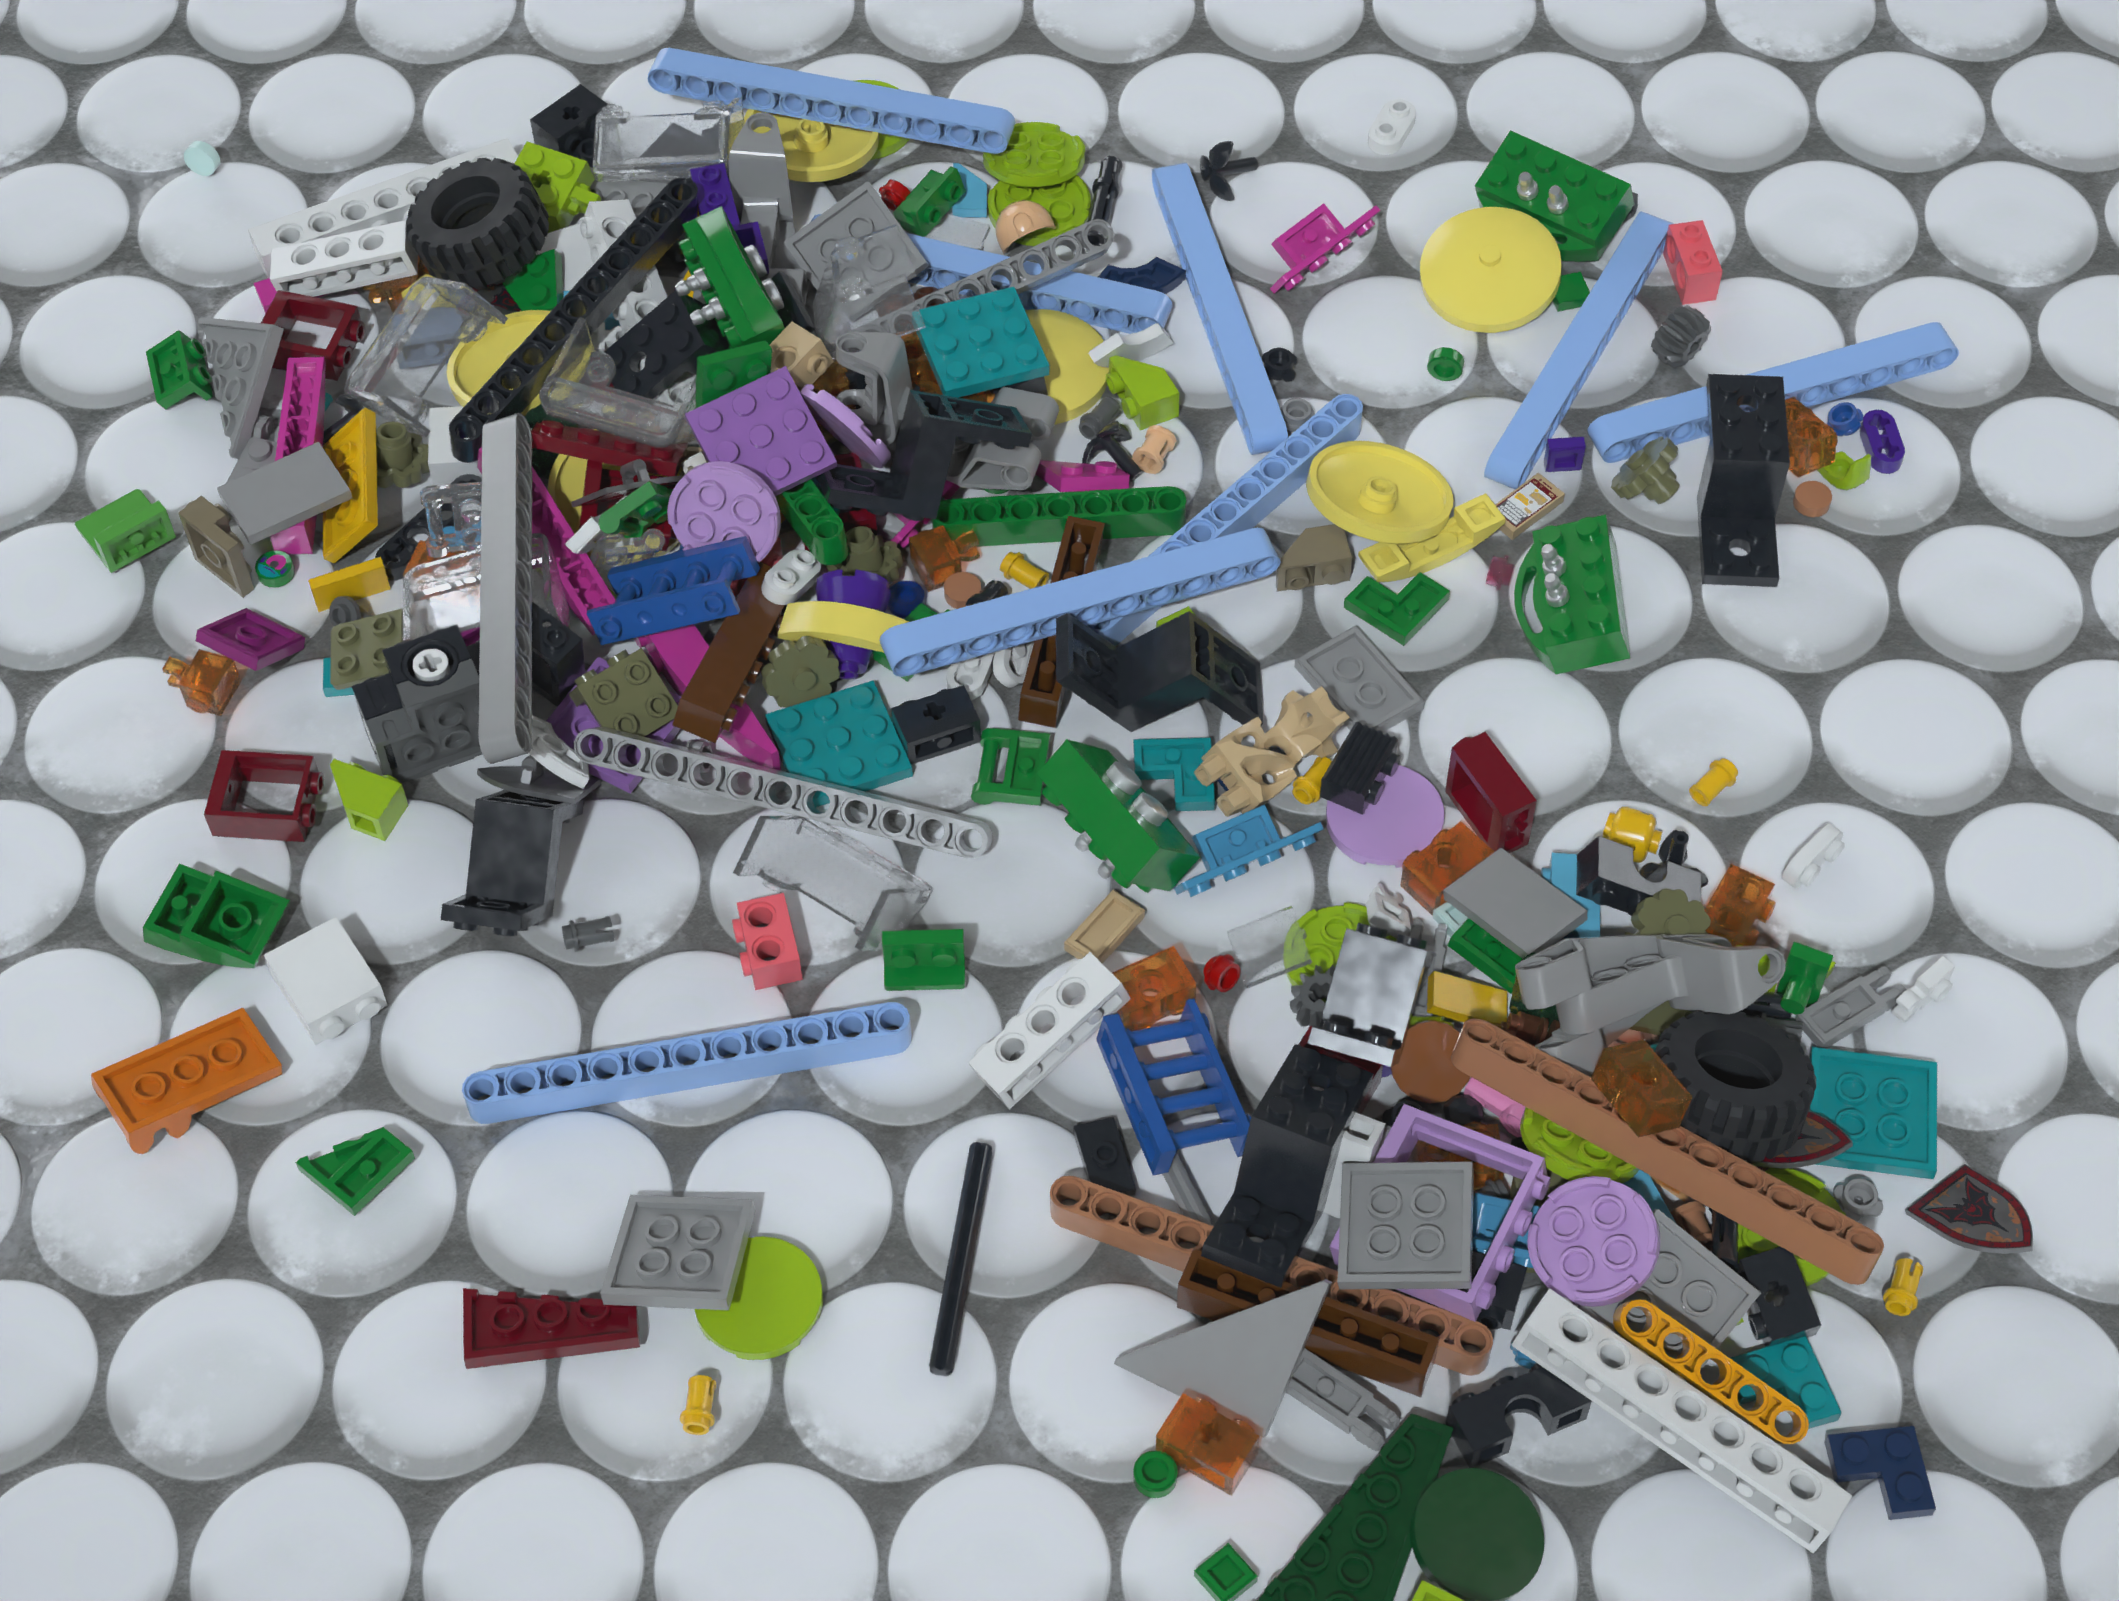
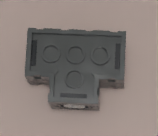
M457 624L444 629H437L430 634L383 649L382 652L389 673L369 678L362 683L352 686L366 734L383 775L392 776L400 783L482 755L479 745L480 640L466 646Z

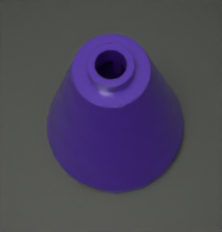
M842 569L824 573L817 578V601L845 603L886 612L891 597V588L889 589L887 579L878 574L864 570H855V576H842ZM824 640L827 649L833 651L839 661V678L847 680L856 679L858 675L866 672L873 650Z

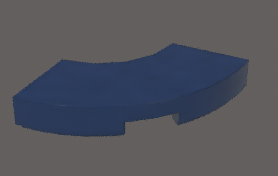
M1155 257L1149 263L1136 268H1119L1108 264L1098 277L1167 294L1186 279V270Z

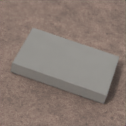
M319 442L217 487L220 498L250 545L353 498L349 487Z
M1357 625L1295 659L1294 667L1311 687L1316 690L1322 686L1328 693L1332 705L1339 711L1347 713L1350 718L1344 724L1349 730L1352 729L1355 722L1359 721L1362 725L1366 724L1369 728L1374 727L1376 731L1381 730L1383 733L1424 709L1425 701Z
M1499 848L1443 890L1445 901L1524 960L1556 944L1587 920V910L1502 848Z

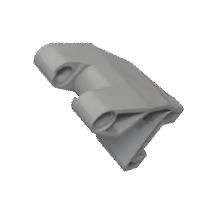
M756 113L746 120L731 147L728 161L729 183L740 225L757 221L759 224L769 264V274L760 277V280L772 278L779 271L787 275L805 308L808 294L806 272L799 266L783 243L795 234L787 164L777 119L769 113ZM763 126L771 129L766 133H756L753 131ZM695 290L693 298L706 304L700 290Z
M845 333L836 340V360L843 367L865 375V383L867 385L865 389L845 390L837 396V399L845 406L851 404L861 406L859 409L850 410L864 422L863 425L872 433L871 439L875 442L879 438L887 446L890 453L894 454L909 391L913 390L905 343L900 336L893 333ZM848 348H857L861 351L851 353L846 352L844 350ZM1008 387L1001 388L991 401L993 404L1016 407L1032 433L1031 440L1041 441L1047 439L1051 434L1059 413L1057 402L1050 396ZM957 436L946 480L962 488L1024 490L1032 484L1041 460V452L1032 443L1029 444V448L1016 446L1015 449H1004L995 445L994 442L981 440L978 444H972L960 440Z
M1711 934L1566 938L1515 965L1522 1002L1526 1005L1527 1009H1542L1556 1004L1561 1028L1552 1032V1037L1534 1047L1587 1076L1608 1068L1606 1048L1647 1013L1669 1000L1670 1007L1680 1010L1722 1014L1736 1013L1750 1006L1778 983L1783 977L1786 968L1784 956L1777 949L1761 945L1732 947L1726 938ZM1767 954L1770 960V967L1768 972L1761 976L1758 972V963Z

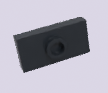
M1114 1117L1075 1125L1073 1127V1134L1087 1180L1125 1195L1135 1196L1136 1187Z

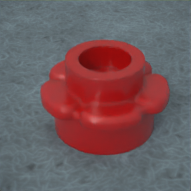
M892 179L886 185L879 188V193L882 196L881 199L888 209L893 211L911 193L903 184Z
M1230 954L1212 957L1206 963L1203 970L1204 983L1210 990L1214 991L1217 989L1223 993L1227 992L1237 983L1241 972L1240 966L1234 962V958Z

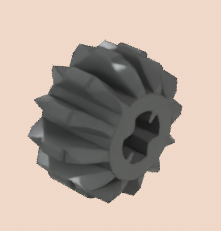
M1689 305L1678 307L1674 313L1668 315V318L1661 323L1659 330L1655 332V338L1651 343L1653 352L1658 355L1661 361L1674 368L1686 365L1688 360L1693 359L1695 354L1701 350L1702 345L1708 340V334L1711 332L1710 321L1696 308L1693 309Z
M1315 965L1313 976L1309 977L1307 974L1301 973L1300 979L1303 985L1291 986V993L1295 998L1290 1001L1289 1005L1292 1012L1297 1014L1296 1020L1298 1024L1303 1028L1308 1025L1309 1027L1320 1025L1326 1004L1322 999H1327L1335 971L1333 965L1325 974L1321 966Z

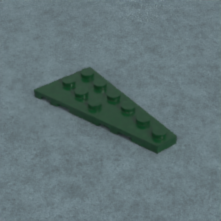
M1411 1413L1380 1450L1379 1456L1364 1474L1361 1473L1351 1485V1489L1339 1504H1335L1294 1553L1293 1559L1279 1576L1275 1577L1265 1588L1264 1594L1258 1601H1394L1412 1551L1410 1538L1411 1517L1414 1515L1416 1505L1422 1494L1437 1480L1454 1428Z

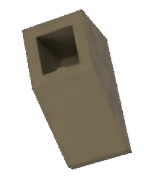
M1335 524L1306 528L1282 556L1276 573L1277 592L1300 590L1304 587L1324 584L1334 585L1350 581L1352 555L1344 529Z

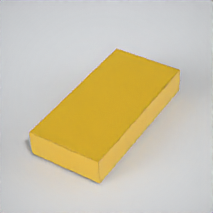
M381 557L308 580L318 612L330 609L332 601L340 596H349L356 601L390 590Z
M1433 971L1428 976L1427 1012L1460 1022H1466L1474 1018L1482 1019L1501 1029V1022H1507V991Z

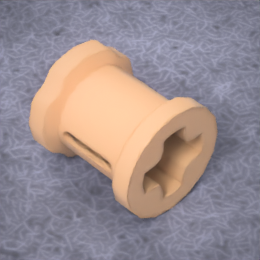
M1153 425L1148 428L1145 435L1146 440L1142 447L1137 448L1132 455V459L1140 469L1149 474H1156L1162 470L1164 457L1167 452L1173 450L1177 441L1175 435L1170 430L1160 425Z

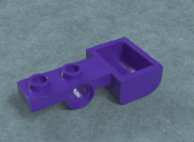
M720 163L690 169L691 180L696 183L698 188L699 215H704L722 206L744 248L753 245L757 249L764 263L766 275H768V258L758 221L740 225L725 164Z

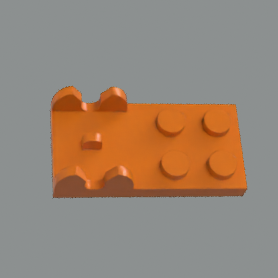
M240 1008L91 1074V1081L94 1091L105 1103L124 1133L131 1149L137 1154H144L148 1152L154 1143L153 1136L158 1130L165 1128L170 1136L177 1139L180 1138L188 1130L193 1114L282 1075V1064L245 1009Z

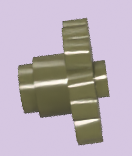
M386 422L378 427L376 432L377 486L388 488L395 484L400 488H406L411 484L419 483L422 480V473L430 471L428 466V444H423L421 435L406 430V427L399 422Z
M1660 436L1648 442L1642 450L1634 453L1620 467V472L1612 479L1611 488L1620 498L1630 499L1642 492L1648 500H1654L1657 504L1664 503L1675 494L1680 486L1676 480L1677 475L1672 471L1669 464L1678 455V447L1668 437L1664 439Z
M858 526L849 529L845 533L848 545V556L846 559L836 565H826L827 572L843 569L842 576H855V570L875 573L887 579L890 586L892 582L899 578L898 569L903 566V559L896 542H884L883 537L875 535L870 528Z
M803 636L797 642L785 640L769 653L771 663L761 669L764 689L769 696L774 697L778 706L783 708L830 694L832 691L830 683L837 680L840 675L838 669L839 661L833 651L827 649L823 640L810 636Z
M1665 888L1656 892L1653 897L1640 901L1631 917V922L1638 930L1634 935L1708 934L1705 930L1710 926L1711 919L1700 901L1692 900L1688 902V897L1683 890Z

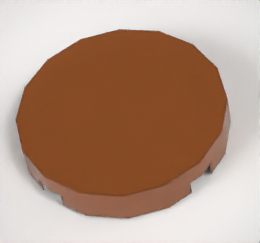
M1426 1020L1410 1025L1398 1064L1390 1067L1392 1076L1400 1090L1414 1100L1429 1104L1444 1102L1459 1094L1470 1079V1076L1458 1070L1451 1061V1055L1460 1032L1448 1023L1436 1020Z

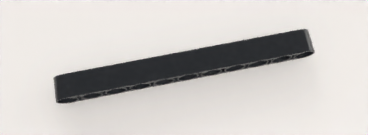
M682 177L671 180L452 419L449 424L451 452L458 461L471 463L478 460V451L482 447L483 425L510 415L522 413L685 232L682 224L698 216V188L696 183L691 179Z

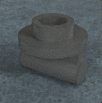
M349 596L335 598L329 610L333 626L372 616Z

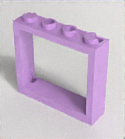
M1404 1104L1373 1163L1407 1162L1417 1141L1421 1140L1523 1180L1471 1284V1289L1467 1293L1458 1289H1396L1476 1322L1481 1310H1487L1496 1293L1494 1283L1499 1273H1506L1514 1257V1248L1512 1247L1518 1235L1523 1237L1529 1229L1533 1215L1530 1211L1536 1199L1542 1200L1547 1193L1550 1177L1547 1176L1545 1159L1534 1153ZM1340 1227L1329 1246L1334 1263L1337 1266Z

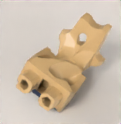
M1322 686L1307 696H1302L1293 690L1289 692L1281 702L1282 709L1274 727L1268 732L1264 733L1260 725L1262 721L1259 717H1256L1222 738L1201 758L1203 762L1194 771V774L1202 785L1208 787L1215 781H1218L1226 791L1216 799L1218 807L1225 816L1228 817L1239 812L1244 814L1269 802L1297 777L1293 768L1301 759L1310 755L1328 758L1338 752L1332 741V736L1350 717L1345 711H1339L1332 705L1328 693ZM1248 735L1253 736L1255 744L1253 747L1241 745L1242 739ZM1269 748L1280 749L1286 754L1270 751ZM1269 774L1273 776L1274 783L1269 785L1264 783L1262 775Z

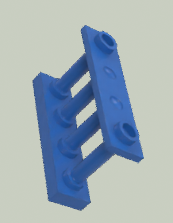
M743 536L612 567L607 577L617 595L614 604L589 609L586 614L601 645L739 614L740 608L730 585L732 581L756 576L760 566L747 537Z
M1195 999L1186 1000L1179 1022L1130 1031L1129 1028L1124 1027L1119 1013L1103 1016L1096 1041L1152 1175L1168 1173L1178 1149L1230 1139L1237 1157H1241L1251 1116L1248 1113L1245 1114L1210 1035L1208 1018L1204 1013L1200 1012ZM1185 1037L1192 1055L1145 1065L1144 1062H1139L1134 1047ZM1200 1071L1207 1089L1159 1099L1157 1095L1153 1096L1148 1081ZM1214 1104L1222 1123L1174 1133L1172 1130H1168L1163 1115Z

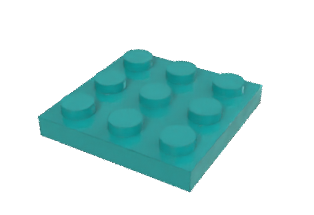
M1015 287L911 311V321L941 392L945 396L959 398L1049 375L1050 365Z
M874 680L765 714L767 727L788 773L864 792L913 776L910 761ZM822 791L814 793L813 804L815 808L830 803L826 793Z
M1812 1047L1809 1059L1816 1076V1089L1809 1111L1817 1113L1837 1125L1853 1142V1146L1845 1152L1815 1165L1934 1179L1937 1172V1062Z

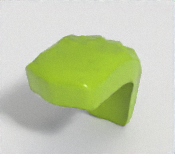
M1843 451L1831 453L1821 461L1817 471L1834 487L1847 491L1869 480L1871 455L1867 454L1863 458L1853 461Z

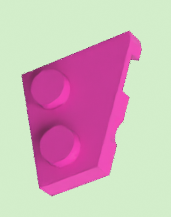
M1040 460L1035 475L1059 492L1129 488L1130 475L1118 468L1116 463L1109 461L1086 464Z

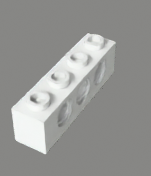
M404 220L274 248L271 250L270 281L276 291L282 290L315 297L418 275V254L408 239V233L406 232L407 221Z
M1089 952L1084 958L1074 961L1067 968L1065 975L1053 986L1044 988L1037 995L1035 1002L1022 1014L1013 1016L1005 1025L1004 1030L992 1041L982 1044L968 1063L983 1083L1010 1110L1100 1028L1103 1016L1115 1014L1131 998L1123 984ZM1085 995L1082 1002L1077 1005H1070L1074 998ZM1048 1023H1055L1051 1030L1040 1033L1043 1026ZM1024 1050L1019 1059L1009 1061L1015 1052Z

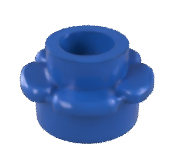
M1842 402L1831 408L1827 424L1834 435L1848 436L1859 430L1861 427L1860 422L1864 417L1862 411L1856 409L1855 405L1849 402Z

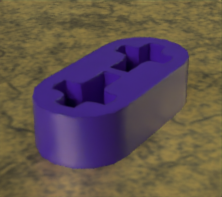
M1883 410L1867 412L1864 415L1859 432L1866 455H1871V467L1883 474L1894 473L1900 469L1905 455V447L1895 419L1891 414ZM1878 429L1883 430L1882 435L1879 434Z

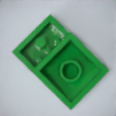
M179 863L143 926L144 942L204 962L238 968H255L286 912L290 900L219 871H215L213 876H210Z

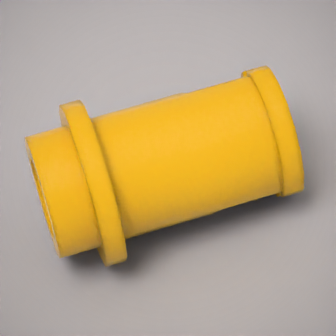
M1009 552L1000 565V571L1004 573V578L1008 580L1013 578L1029 589L1046 585L1049 580V573L1024 560V555L1020 552L1016 554Z
M1317 757L1305 775L1297 777L1293 782L1294 788L1292 793L1299 802L1309 805L1321 798V780L1332 762L1329 758Z
M1725 758L1719 761L1714 760L1709 766L1710 770L1695 785L1690 787L1689 793L1699 805L1708 806L1726 786L1731 787L1736 783L1738 770L1732 762Z
M1902 1258L1896 1261L1891 1286L1883 1294L1885 1308L1894 1315L1907 1316L1918 1305V1299L1915 1295L1924 1269L1919 1262H1916L1913 1272H1910L1912 1259Z
M696 1375L688 1380L686 1408L680 1414V1422L683 1424V1430L692 1435L708 1433L709 1428L715 1422V1417L711 1412L716 1381L712 1380L709 1376Z

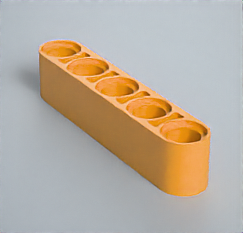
M1629 1300L1621 1303L1616 1308L1613 1315V1325L1621 1337L1644 1350L1651 1358L1671 1372L1682 1376L1687 1383L1709 1398L1720 1402L1725 1409L1747 1424L1758 1428L1766 1437L1775 1443L1794 1444L1800 1442L1806 1436L1809 1429L1808 1418L1799 1406L1661 1309L1646 1300ZM1634 1307L1641 1309L1646 1316V1325L1638 1333L1632 1331L1626 1322L1628 1312ZM1670 1333L1678 1335L1683 1343L1681 1354L1674 1359L1669 1357L1663 1348L1665 1337ZM1708 1359L1713 1360L1719 1367V1377L1713 1384L1706 1383L1700 1374L1702 1364ZM1745 1385L1750 1386L1756 1394L1755 1405L1749 1410L1743 1409L1737 1399L1739 1390ZM1783 1411L1787 1412L1793 1420V1428L1786 1436L1780 1435L1775 1428L1776 1416Z

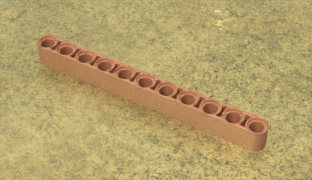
M1474 1018L1464 1022L1451 1055L1453 1065L1461 1072L1588 1140L1603 1150L1610 1152L1614 1156L1630 1163L1634 1167L1842 1281L1860 1285L1869 1279L1884 1249L1882 1238L1870 1228L1482 1019Z
M1075 1176L1060 1177L1055 1180L1050 1189L1051 1217L1060 1227L1182 1272L1186 1267L1193 1248L1184 1249L1179 1244L1182 1242H1192L1196 1245L1195 1249L1202 1251L1203 1244L1214 1227ZM1066 1199H1073L1078 1203L1067 1206L1060 1202ZM1111 1213L1117 1217L1112 1220H1104L1099 1216ZM1149 1227L1157 1232L1147 1235L1139 1232V1230ZM1300 1257L1296 1260L1285 1282L1301 1287L1304 1285L1310 1286L1327 1279L1332 1284L1326 1297L1337 1301L1352 1300L1357 1304L1356 1308L1378 1316L1393 1315L1398 1319L1397 1323L1419 1331L1426 1329L1436 1331L1440 1335L1438 1336L1440 1339L1434 1363L1436 1365L1470 1376L1480 1374L1488 1366L1493 1336L1487 1326L1480 1322H1474L1455 1313L1389 1289H1339L1337 1283L1338 1271ZM1472 1344L1479 1347L1481 1351L1471 1353L1464 1350L1462 1346Z

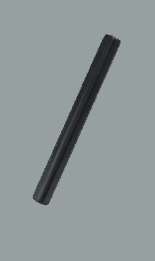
M973 1142L969 1148L929 1362V1370L934 1375L949 1376L953 1372L992 1158V1147L987 1143Z

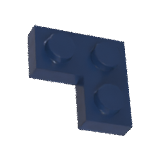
M1914 1426L1827 1435L1824 1443L1833 1479L1836 1483L1878 1478L1889 1520L1933 1516L1936 1506Z

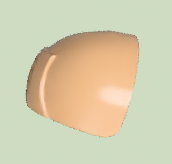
M1019 200L1009 204L1001 211L996 222V237L1003 254H1005L1009 246L1024 235L1042 228H1052L1054 230L1056 226L1051 215L1043 206L1033 201Z

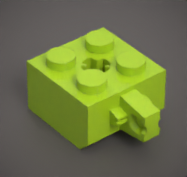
M526 141L514 164L526 172L548 212V233L569 227L572 219L578 212L585 214L589 202L601 201V197L598 194L590 191L594 176L588 162Z

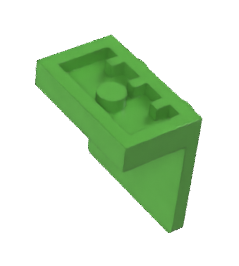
M140 489L129 492L75 522L77 531L111 573L176 538L165 507L159 500L151 504Z

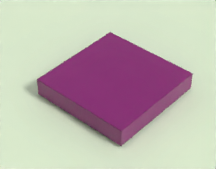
M245 608L197 629L195 641L254 671H258L303 650L305 637Z

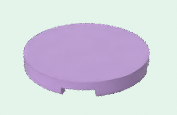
M806 384L800 393L812 416L850 451L872 466L880 469L883 468L891 458L890 451L883 441L878 438L874 442L871 439L873 435L863 425L864 422L834 396L825 390L815 393L813 392L815 387L812 384Z
M715 461L694 467L676 484L668 502V523L672 526L675 536L684 547L683 551L746 536L757 562H760L770 552L779 535L781 515L778 502L772 490L756 473L735 463Z
M1399 765L1392 777L1386 775L1384 780H1382L1384 789L1376 805L1369 803L1363 815L1329 800L1327 801L1326 820L1331 839L1345 855L1364 865L1367 862L1377 865H1395V868L1411 865L1424 858L1434 849L1443 829L1444 807L1435 787L1419 773Z
M1592 1176L1569 1181L1548 1195L1549 1198L1538 1210L1533 1223L1529 1226L1527 1239L1532 1266L1548 1289L1550 1288L1560 1296L1569 1299L1573 1304L1596 1307L1613 1304L1629 1297L1647 1281L1658 1260L1660 1231L1650 1206L1640 1194L1610 1178Z

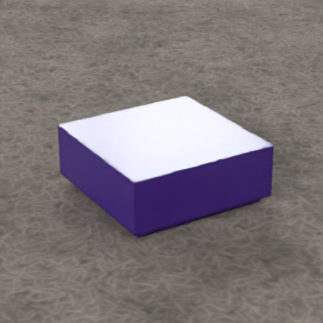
M1584 437L1547 439L1543 462L1545 472L1582 470L1586 448Z

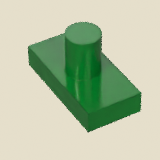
M1793 942L1786 961L1784 975L1776 992L1784 994L1780 1005L1785 1011L1791 1014H1802L1805 1008L1818 1001L1833 955Z

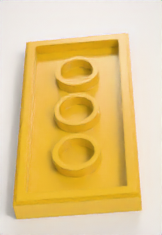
M367 408L362 409L323 445L324 451L349 487L353 497L323 512V556L325 560L334 564L378 526L376 412Z

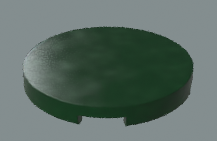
M1464 1468L1444 1474L1425 1490L1416 1505L1414 1515L1411 1517V1545L1420 1568L1431 1582L1435 1581L1448 1593L1464 1601H1505L1510 1599L1530 1583L1542 1562L1544 1532L1535 1506L1515 1483L1493 1471L1479 1468Z

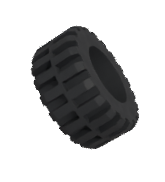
M477 158L476 162L468 160L459 163V167L446 169L439 178L430 180L424 191H419L415 197V204H411L406 222L408 239L430 276L450 283L452 289L470 291V288L474 287L477 290L486 289L487 285L492 283L496 285L503 283L506 277L512 274L513 276L517 275L522 271V267L526 263L530 264L536 258L535 252L537 250L541 251L545 243V237H547L549 229V216L543 202L526 172L522 171L518 165L499 158H494L493 161L488 158Z
M1702 1011L1689 1014L1686 1018L1684 1016L1670 1024L1669 1028L1665 1029L1659 1038L1645 1083V1100L1650 1110L1740 1159L1747 1160L1748 1163L1761 1162L1765 1156L1768 1159H1772L1791 1148L1797 1142L1798 1136L1802 1132L1816 1089L1814 1068L1808 1055H1804L1803 1047L1796 1040L1791 1041L1788 1033L1781 1028L1774 1029L1768 1025V1021L1759 1017L1756 1020L1745 1017L1746 1013L1742 1012L1732 1014L1708 1012V1014H1704Z

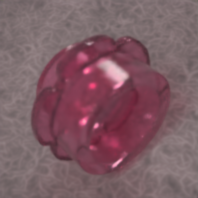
M1504 555L1503 558L1492 556L1485 584L1496 587L1495 590H1499L1501 585H1509L1514 564L1507 563L1508 555Z

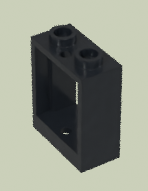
M532 602V689L558 707L576 685L574 680L585 674L583 639ZM549 622L551 626L544 627L543 623Z

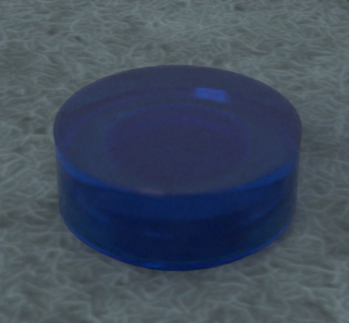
M900 581L890 587L891 597L888 608L895 616L906 618L920 603L925 605L924 590L916 582Z

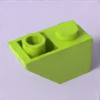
M1116 355L1109 358V373L1106 374L1107 386L1112 394L1118 395L1124 414L1128 419L1132 418L1140 431L1179 417L1180 393L1164 368Z
M333 759L330 767L351 829L386 841L408 807L402 783L392 776H380L366 771L365 768L357 763L350 762L347 764Z

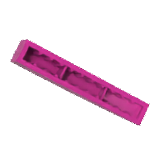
M324 357L288 358L275 461L317 442L323 448L325 412ZM317 515L270 536L273 549L286 552L287 554H313Z
M482 447L479 448V451H478V464H477V468L479 469V471L481 472V474H482ZM532 466V555L572 611L593 636L596 633L586 614L587 611L614 604L615 598L587 553L574 554L565 545L574 535V532Z
M694 624L634 638L640 648L646 647L649 652L647 654L648 659L658 674L663 673L679 696H682L709 648ZM745 702L742 708L735 706L734 709L738 710V714L730 732L723 730L719 737L755 764L781 771L779 752L748 704Z

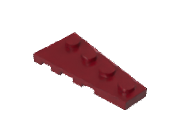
M549 420L542 421L541 423L537 422L531 430L532 448L621 467L641 459L646 464L647 472L668 477L676 476L681 467L680 463L686 458L688 443L597 431L589 428L568 427L559 422Z
M463 1288V1347L466 1369L640 1348L637 1306L603 1305L602 1299L581 1298L579 1302L561 1301L559 1296L541 1294L540 1299L519 1298L516 1292L499 1291L497 1296L479 1294L478 1289Z

